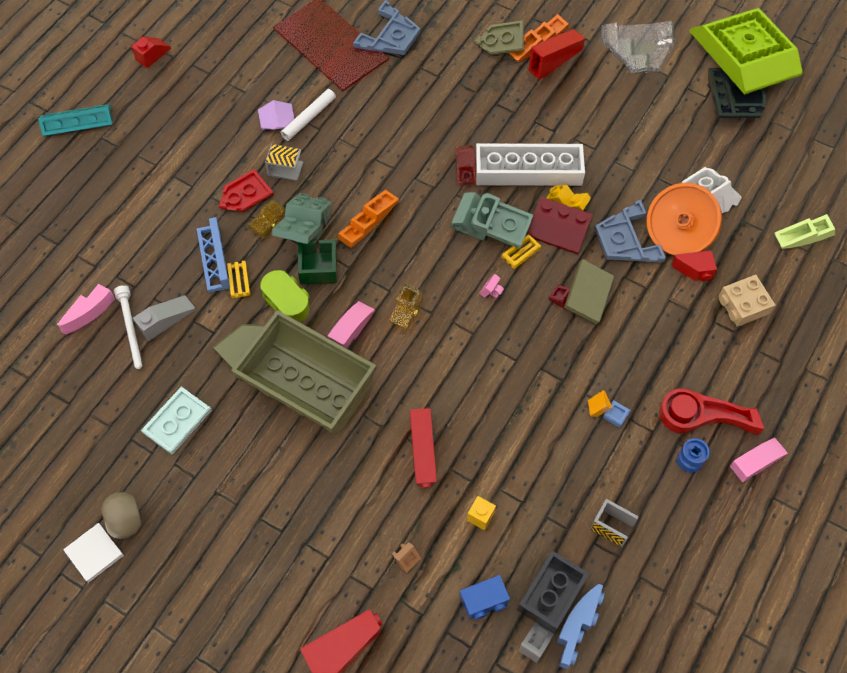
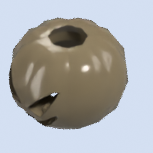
M116 492L104 500L101 512L107 532L112 537L118 539L129 538L136 534L141 527V520L134 496L126 492Z

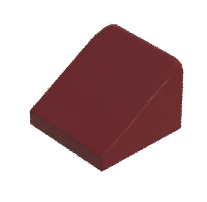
M557 285L548 299L561 308L568 310L564 306L570 288Z

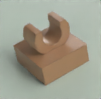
M409 542L406 545L401 544L402 549L398 553L393 552L395 560L406 573L421 559L415 547Z

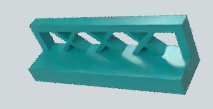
M110 104L45 114L38 118L42 136L113 124Z

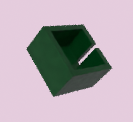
M311 240L308 244L298 242V276L300 284L337 283L336 240H319L320 253H317L315 240Z

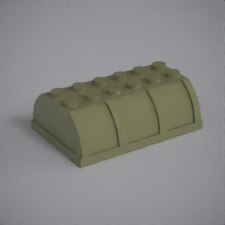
M277 310L231 372L237 379L245 381L261 390L266 396L285 404L302 417L316 422L326 428L331 434H337L345 427L365 398L377 368L375 364Z

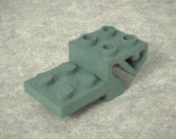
M476 192L464 193L450 228L483 241L486 236H489L520 249L533 214L502 203L500 198L486 193L480 197Z
M305 193L296 195L286 204L285 218L273 227L272 235L306 244L312 239L318 240L323 233L322 224H327L332 202L321 197L312 198Z

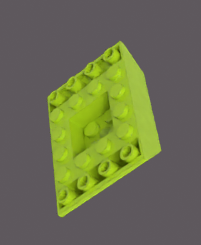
M759 8L697 26L689 31L744 94L800 76L803 73L796 46Z

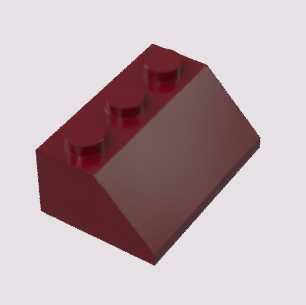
M541 197L534 212L528 234L534 240L579 254L593 214Z

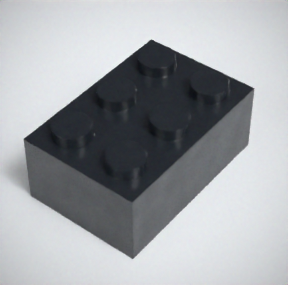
M551 551L520 602L517 611L555 634L590 573L556 552Z

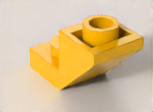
M566 184L552 187L546 199L583 211L591 197L588 193L574 194Z

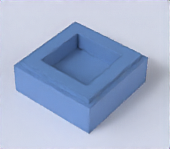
M613 400L611 403L613 408L605 412L603 418L620 428L631 410Z

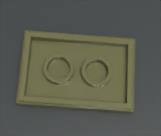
M582 259L579 262L564 308L594 324H598L614 275Z

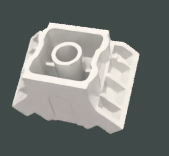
M704 167L682 181V183H694L709 190L717 199L722 213L728 212L732 205L737 206L742 198L731 187V181L726 176H720L710 168Z

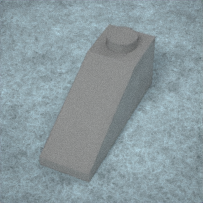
M184 295L148 307L133 317L144 337L150 341L194 312L196 308Z

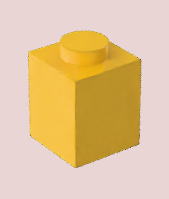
M477 496L467 514V521L485 531L495 513L496 505Z

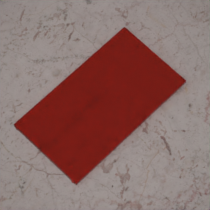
M313 0L273 26L276 32L342 91H345L389 60L383 52L355 48L353 42L360 32L323 0Z

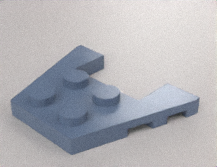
M385 0L379 7L378 14L390 19L376 39L360 33L353 42V45L359 49L405 55L420 34V27L409 18L403 17L398 9L392 8L390 3Z
M641 200L636 201L631 207L624 208L619 214L613 215L595 226L594 230L606 260L665 261L666 257L660 244L641 248L630 220L646 216Z

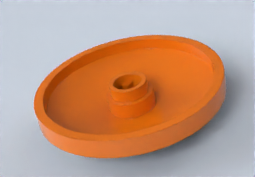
M679 183L667 187L652 201L647 214V229L651 239L656 245L660 244L664 252L674 256L675 254L706 250L716 240L722 226V211L717 199L709 190L694 183Z

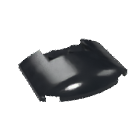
M722 68L708 69V85L711 88L715 106L714 113L718 118H760L766 105L764 88L744 94Z

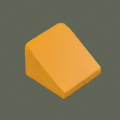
M604 390L588 400L589 413L592 417H599L613 408Z

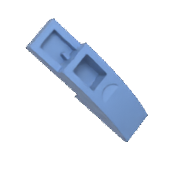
M598 584L583 596L568 616L557 640V643L565 645L559 667L568 669L570 664H575L578 652L574 651L576 643H581L584 631L581 629L588 631L591 625H596L599 614L595 611L597 605L601 606L605 593L601 592L603 585Z

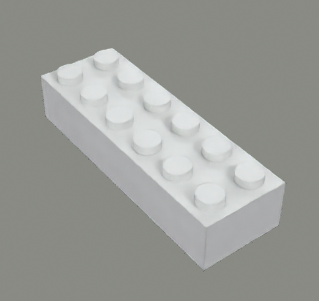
M476 144V185L556 186L567 184L568 186H582L585 176L583 144Z

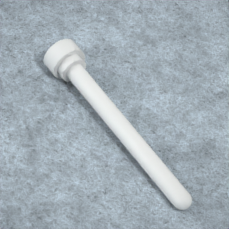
M118 286L114 289L116 299L121 302L134 366L136 369H141L142 361L128 302L131 296L128 286Z

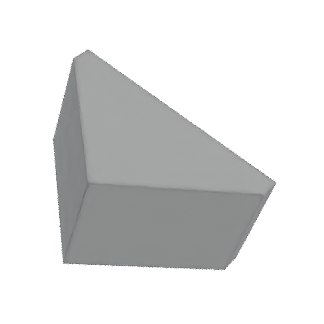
M535 622L518 651L537 663L554 634Z

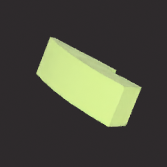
M826 214L812 221L810 218L774 234L781 248L787 249L832 237L835 235V228Z

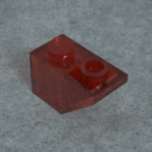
M472 145L455 146L458 185L475 184L474 147Z

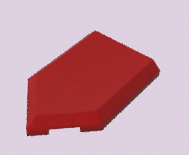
M253 169L224 186L219 208L244 212L273 195L274 192L258 172Z

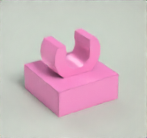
M496 274L491 276L479 294L484 298L489 294L497 298L504 290L502 286L497 284L500 277Z

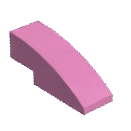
M98 284L87 298L80 295L57 324L62 333L66 335L76 331L102 314L115 300L111 290Z
M358 301L334 326L327 336L328 339L347 349L352 340H356L375 312V309Z
M773 438L734 460L730 467L739 479L745 482L788 453L777 439Z

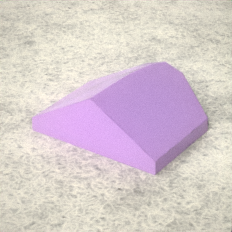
M273 100L258 109L262 130L285 128L294 120L293 108L290 103Z

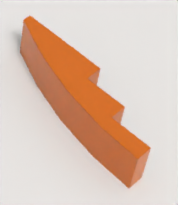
M557 14L548 23L544 21L536 30L533 31L531 29L524 35L523 51L508 52V54L517 62H520L530 57L532 46L562 34L569 28V24Z
M384 190L363 206L362 212L352 218L350 225L338 233L337 239L352 248L386 217L399 202V198Z

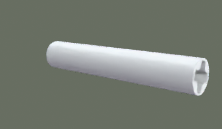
M327 89L281 131L282 137L287 141L292 139L336 98L334 92Z

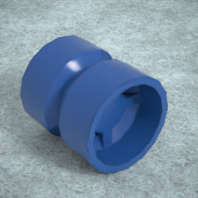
M697 438L686 441L677 456L679 467L689 473L700 470L709 457L710 450L708 445Z

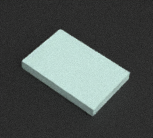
M181 386L141 431L173 455L212 409Z

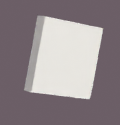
M99 523L63 549L88 583L124 556Z

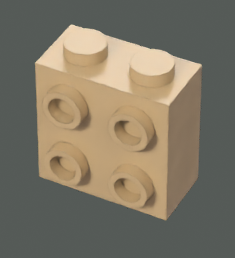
M757 275L727 285L722 288L719 294L720 303L725 306L730 319L735 322L737 327L769 315L775 307V303Z

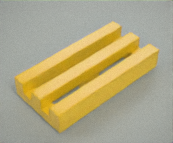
M528 234L524 237L521 246L530 241L528 245L521 248L510 258L509 256L519 249L512 246L502 254L501 258L505 259L515 269L539 251L541 245Z
M242 261V263L234 262L233 265L227 263L231 297L250 296L246 261ZM240 268H243L246 292H242ZM234 269L236 272L238 293H235L232 272V270Z

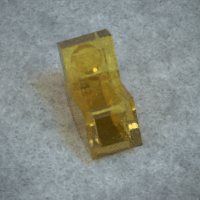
M404 283L396 298L397 306L389 322L407 330L422 303V291Z

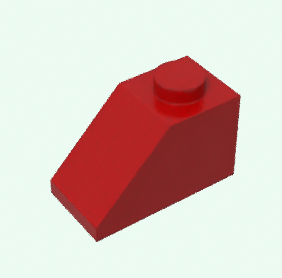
M144 36L131 46L135 60L146 68L171 49L168 44L159 38Z
M712 250L675 254L672 261L673 268L694 281L713 279L717 271Z

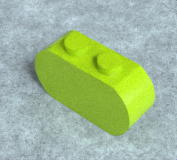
M281 270L269 272L263 277L260 286L263 298L275 311L278 310L298 322L304 321L310 312L309 294L304 288H299L296 279Z

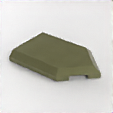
M524 21L490 25L486 32L475 40V43L491 55L523 51Z
M241 324L212 348L233 369L265 325Z

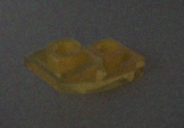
M271 200L261 208L260 215L249 223L248 229L263 238L282 218L286 208Z

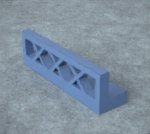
M216 217L209 219L210 226L197 228L208 293L230 289L221 234ZM211 232L212 236L209 240L202 237V233ZM209 246L215 250L211 256L205 253ZM212 261L217 263L218 266L214 271L208 268ZM214 277L220 279L221 284L211 286L210 282Z

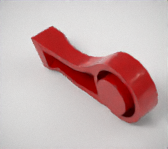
M688 389L670 391L664 397L659 409L660 419L664 426L670 431L679 434L689 433L712 423L732 424L756 435H759L764 430L756 408H743L728 401L708 397Z

